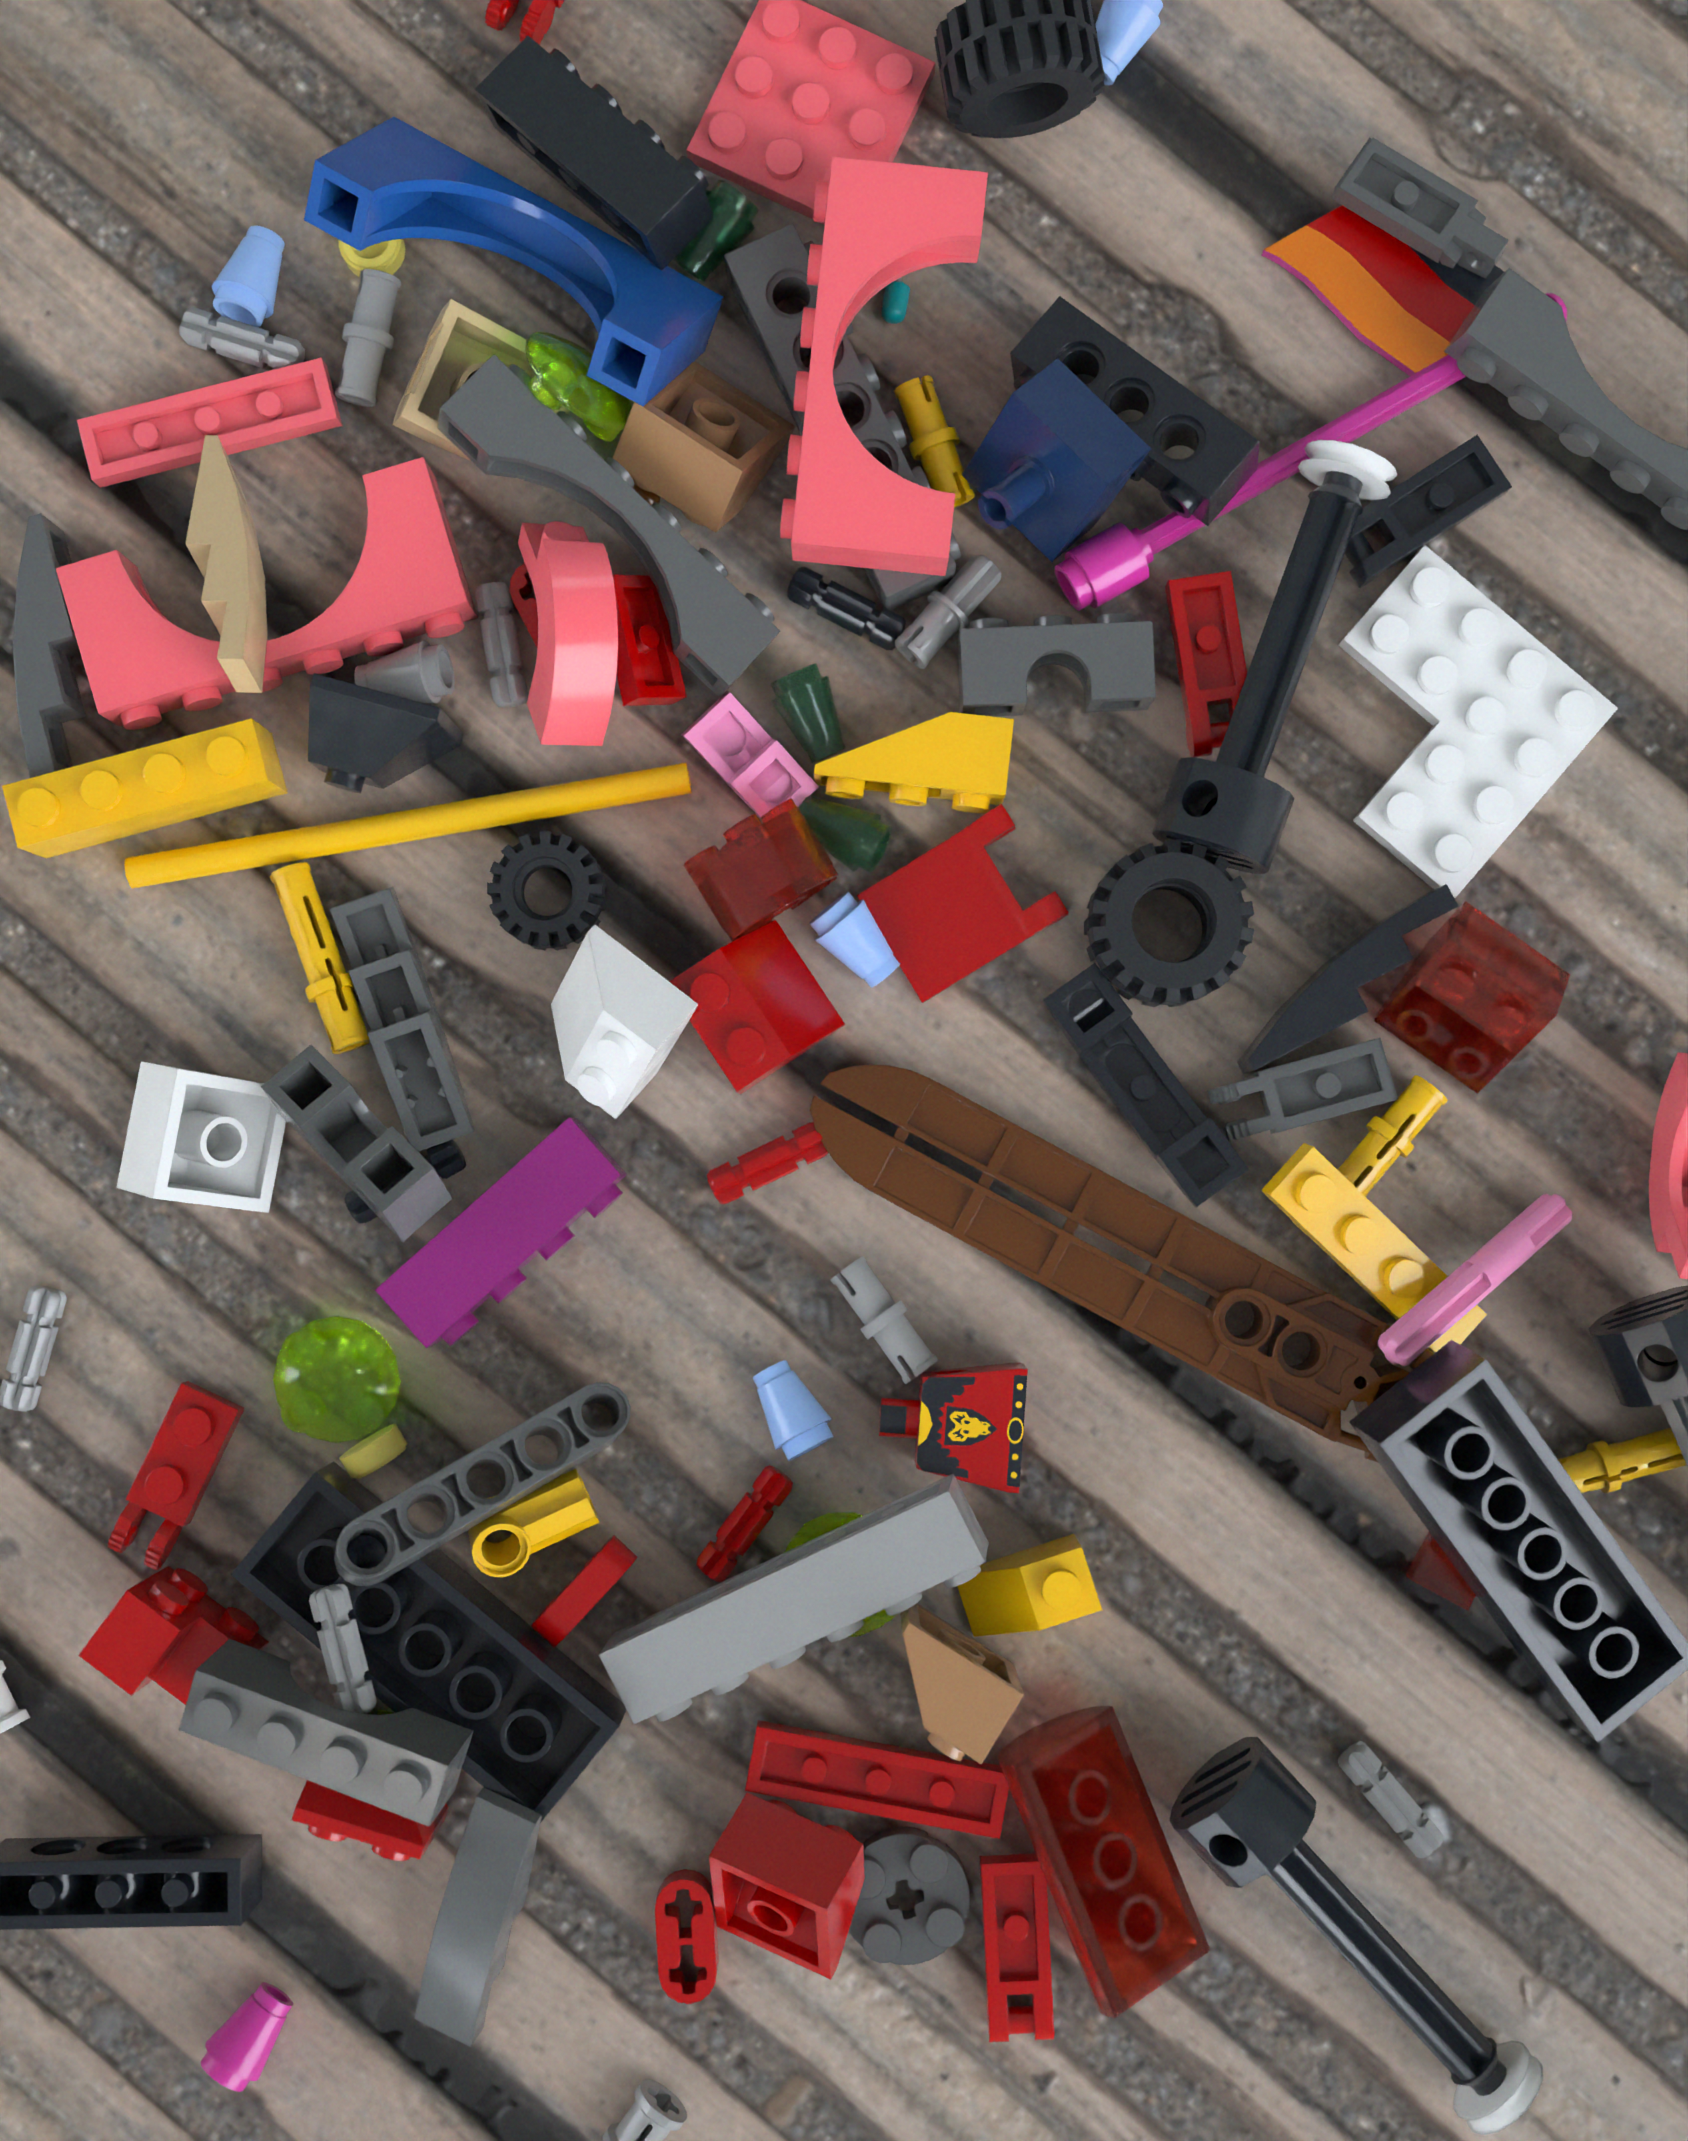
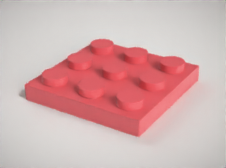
M759 0L686 149L687 158L705 170L814 220L817 180L829 181L832 156L893 162L935 75L936 62L802 0Z

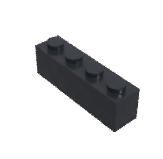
M527 36L475 88L493 126L661 271L715 217L705 193V189L709 184L701 170L686 156H681L676 160L665 151L662 140L646 122L639 119L633 124L622 115L619 104L603 86L595 84L590 88L580 79V75L571 61L558 49L554 48L548 53L532 38Z

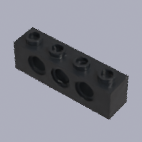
M1061 296L1056 299L1010 352L1014 387L1016 390L1058 358L1075 375L1086 374L1094 377L1095 379L1086 386L1116 415L1125 410H1137L1143 413L1144 416L1135 422H1124L1151 448L1130 479L1134 481H1140L1141 478L1145 479L1161 491V498L1166 505L1184 518H1189L1193 515L1209 526L1257 470L1259 440ZM1174 446H1186L1194 451L1191 456L1184 459H1173L1164 454L1165 451Z
M262 1834L6 1838L0 1843V1930L241 1926L263 1899Z

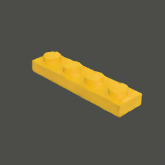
M1303 1143L1261 1190L1397 1321L1448 1277L1314 1146ZM1476 1305L1431 1344L1428 1349L1435 1353L1450 1340L1461 1344L1487 1314Z

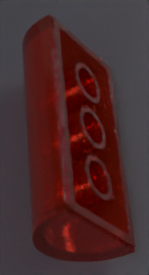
M1095 1706L1058 1716L1024 1732L1001 1750L998 1755L999 1764L1096 2007L1101 2014L1116 2018L1211 1950L1113 1706Z

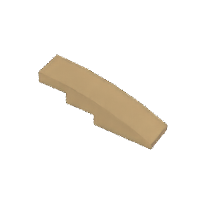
M205 435L185 544L205 579L201 601L221 635L217 655L219 663L236 692L262 693L267 645L265 576L255 525L237 474L218 435Z

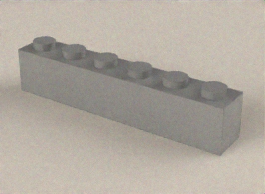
M953 1473L613 1633L599 1653V1657L633 1723H639L654 1715L659 1722H662L686 1710L692 1704L691 1698L712 1689L714 1695H721L735 1689L749 1678V1671L766 1663H769L772 1669L790 1664L806 1652L805 1645L827 1636L829 1642H836L852 1635L864 1625L862 1619L885 1609L887 1615H895L909 1609L921 1600L922 1591L943 1582L946 1588H953L971 1580L981 1571L979 1565L985 1563L989 1542Z

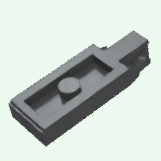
M1369 137L1335 186L1331 198L1438 263L1440 261L1443 265L1454 268L1456 263H1458L1459 266L1485 279L1502 256L1508 244V239L1483 225L1486 217L1475 208L1478 202L1477 199L1375 138L1371 139Z

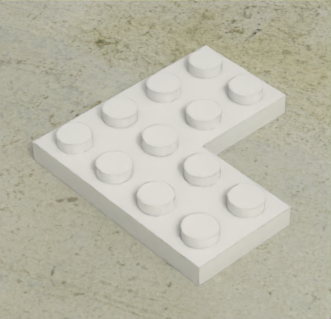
M1424 545L1338 644V646L1433 725L1429 732L1355 816L1353 821L1431 888L1436 889L1447 884L1453 897L1456 898L1618 708L1436 553Z

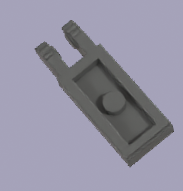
M1381 1038L1254 1072V1078L1207 1090L1210 1103H1219L1220 1105L1240 1100L1241 1096L1259 1091L1265 1116L1249 1120L1243 1118L1226 1123L1219 1130L1228 1141L1270 1130L1271 1134L1279 1133L1398 1099Z

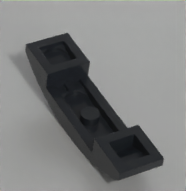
M1096 963L1043 999V1003L1111 1102L1155 1160L1195 1208L1249 1170L1211 1117L1207 1119L1131 1018L1133 1013Z

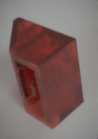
M1464 901L1426 943L1376 1014L1374 1021L1478 1094L1557 1016L1570 974Z

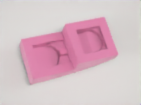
M725 692L681 734L711 768L772 830L781 824L819 787L777 740L769 736L730 692Z

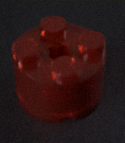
M789 799L774 807L760 819L757 814H753L741 820L723 833L728 843L722 846L721 850H718L716 845L710 846L683 864L721 928L727 933L732 942L772 922L774 917L790 908L793 910L832 884L837 879L836 876L839 875L830 857L793 799Z

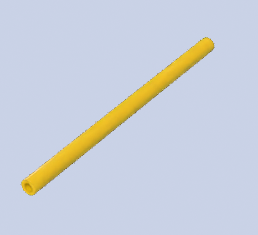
M685 762L126 857L124 862L125 874L130 887L139 888L692 794L688 765Z

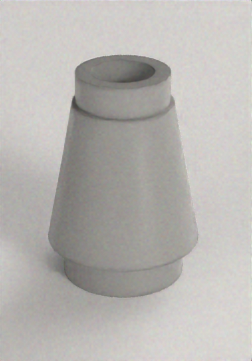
M423 640L368 662V664L357 666L355 669V684L420 703H439L442 696L450 695L454 692L455 676L452 661L445 646L442 644L430 645L427 641Z

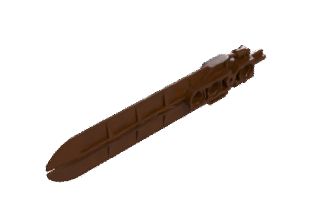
M870 1064L852 1066L830 1072L820 1083L822 1086L898 1126L894 1136L890 1137L824 1100L813 1096L810 1112L815 1129L821 1134L823 1138L821 1141L836 1164L854 1181L874 1194L1330 1441L1339 1442L1365 1451V1459L1379 1463L1360 1436L1341 1430V1410L1346 1411L1349 1403L1353 1400L1358 1415L1410 1373L1391 1364L1376 1368L1370 1366L1375 1356V1353L1372 1351L1379 1347L1378 1340L1380 1335L1391 1326L917 1072L889 1065ZM909 1133L981 1171L982 1174L977 1183L905 1145L904 1143ZM993 1180H998L1066 1217L1062 1228L990 1191L989 1188ZM1078 1226L1085 1227L1151 1263L1146 1274L1075 1237L1074 1233ZM1166 1271L1210 1295L1206 1300L1205 1306L1159 1282L1162 1273ZM1246 1301L1253 1309V1324L1247 1332L1241 1335H1232L1225 1325L1226 1312L1234 1303ZM1296 1332H1303L1310 1343L1309 1354L1302 1363L1289 1366L1283 1358V1344L1290 1335ZM1427 1348L1409 1364V1367L1414 1370L1434 1353Z

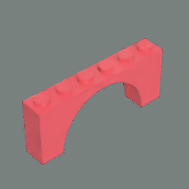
M832 156L829 181L817 180L814 222L825 223L823 244H810L807 270V285L818 286L816 308H803L800 348L811 349L809 372L797 371L793 407L794 411L805 412L803 434H790L787 458V475L798 476L796 499H783L780 538L791 539L792 561L938 576L946 575L955 494L930 489L904 479L889 470L870 454L852 432L842 413L834 387L833 370L841 340L848 326L867 301L881 289L911 272L926 267L948 263H977L982 237L988 172Z
M424 457L362 475L368 507L367 531L362 554L354 574L334 603L320 616L292 633L267 640L262 692L282 685V677L304 670L309 675L334 671L343 666L342 659L366 652L368 656L372 657L394 653L404 647L403 640L426 633L429 638H442L456 634L464 629L463 622L478 618L436 477ZM118 550L56 568L99 715L119 727L123 726L127 730L143 729L161 722V714L183 707L186 711L192 712L210 709L222 703V695L235 692L233 685L217 659L220 642L194 635L171 623L149 595L138 567Z

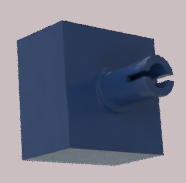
M1057 358L1012 393L963 471L962 476L982 494L978 500V508L986 523L999 530L1006 529L1013 524L1038 550L1053 562L1095 526L1151 448Z

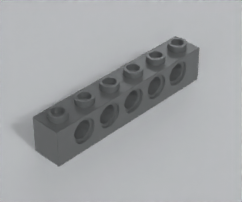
M792 223L725 254L724 259L727 281L794 422L802 435L805 412L794 411L793 409L797 371L809 372V368L802 362L811 354V349L800 348L803 311L797 314H786L781 312L776 306L785 298L798 297L808 304L807 307L816 308L818 286L807 285L810 244L814 243L809 241L803 244ZM850 323L841 340L833 370L834 387L840 407L854 409L862 416L861 421L850 428L870 454L889 470L904 479L931 489L921 467L916 466L910 469L901 447L907 445V440L901 423L892 409L883 412L874 394V391L880 389L875 369L866 353L856 356L847 337L853 333L852 323ZM951 531L949 560L945 576L870 568L864 569L883 609L887 608L892 611L946 586L955 575L956 563L954 560L961 558V553L955 536Z

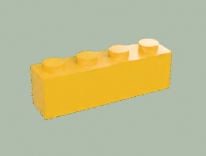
M252 718L2 786L17 847L43 858L54 857L288 793L273 735Z

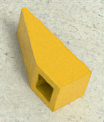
M949 712L815 764L814 781L817 785L826 786L827 795L837 798L862 799L864 790L889 793V801L900 805L925 806L927 797L952 800V809L958 811L987 813L990 811V804L1001 805L1006 796L1014 719Z

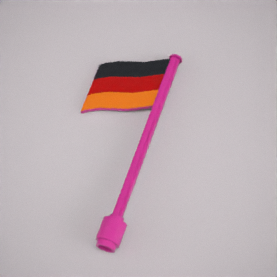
M1343 205L1263 249L1261 256L1277 263L1305 283L1361 342L1410 377L1259 462L1255 473L1214 520L1300 472L1298 466L1301 461L1310 459L1304 449L1309 442L1335 440L1350 443L1466 377L1459 370L1457 361L1445 353L1444 350L1486 288L1499 278L1504 271L1495 265L1485 279L1459 266L1458 263H1456L1454 268L1445 266L1440 261L1437 263ZM1546 293L1548 297L1561 305L1566 321L1567 308L1564 301L1556 294ZM1175 512L1168 514L1142 530L1138 528L1129 530L1123 523L1118 522L1065 553V560L1054 568L1056 578L1067 600L1076 610L1080 611L1088 605L1096 609L1147 580L1150 575L1148 564L1153 562L1154 554L1202 528L1205 524L1193 515L1189 518H1184Z

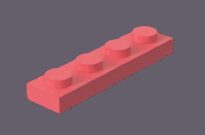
M322 357L77 420L91 480L100 488L200 463L205 435H218L226 454L231 455L342 426L328 367Z

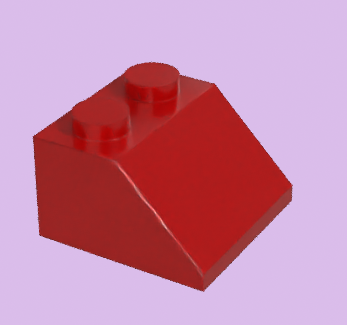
M776 920L717 949L669 981L699 1004L689 1021L736 1092L740 1095L845 1026L842 1018Z
M747 1792L709 1854L716 1925L729 1933L831 1980L838 1967L865 1880L863 1843L857 1841L848 1831L839 1826L820 1825L798 1815L792 1807L782 1801L774 1799L766 1801Z

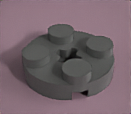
M915 1827L888 1828L867 1838L863 1842L865 1880L849 1928L853 1939L863 1947L865 1954L872 1961L878 1963L891 1962L897 1965H914L936 1958L944 1953L948 1947L955 1945L962 1938L964 1923L970 1906L967 1875L957 1853L947 1844L946 1846L943 1845L938 1839L928 1836L926 1831ZM907 1880L911 1890L922 1889L924 1893L923 1898L915 1901L913 1909L902 1910L899 1905H891L887 1897L896 1894V1882Z

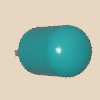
M902 277L885 287L881 315L886 322L891 324L902 322L906 316L910 287L901 282Z

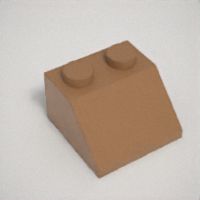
M694 361L644 407L635 402L633 403L612 458L628 471L636 486L643 490L654 492L680 509L684 516L693 523L706 526L716 533L744 508L790 439V434L793 433L795 426Z
M916 1603L909 1609L900 1612L903 1639L924 1729L930 1732L927 1739L935 1748L954 1760L961 1761L963 1756L967 1755L982 1764L1024 1696L1015 1666Z

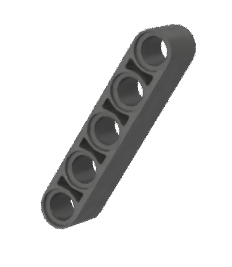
M596 1382L587 1385L351 1521L343 1528L337 1539L334 1561L338 1573L345 1581L355 1586H371L379 1583L608 1448L624 1431L630 1419V1404L627 1396L620 1388L610 1383ZM589 1403H599L605 1406L613 1419L612 1428L606 1431H595L589 1428L583 1421L581 1415L582 1407ZM534 1435H544L550 1438L558 1451L557 1460L547 1465L532 1461L527 1456L525 1440ZM477 1468H488L494 1471L501 1482V1493L489 1499L474 1495L468 1487L467 1474ZM421 1501L432 1502L441 1509L444 1516V1525L438 1531L421 1533L410 1525L407 1517L408 1509L413 1504ZM362 1535L377 1538L383 1544L385 1559L376 1567L370 1569L359 1568L348 1558L346 1550L349 1543Z

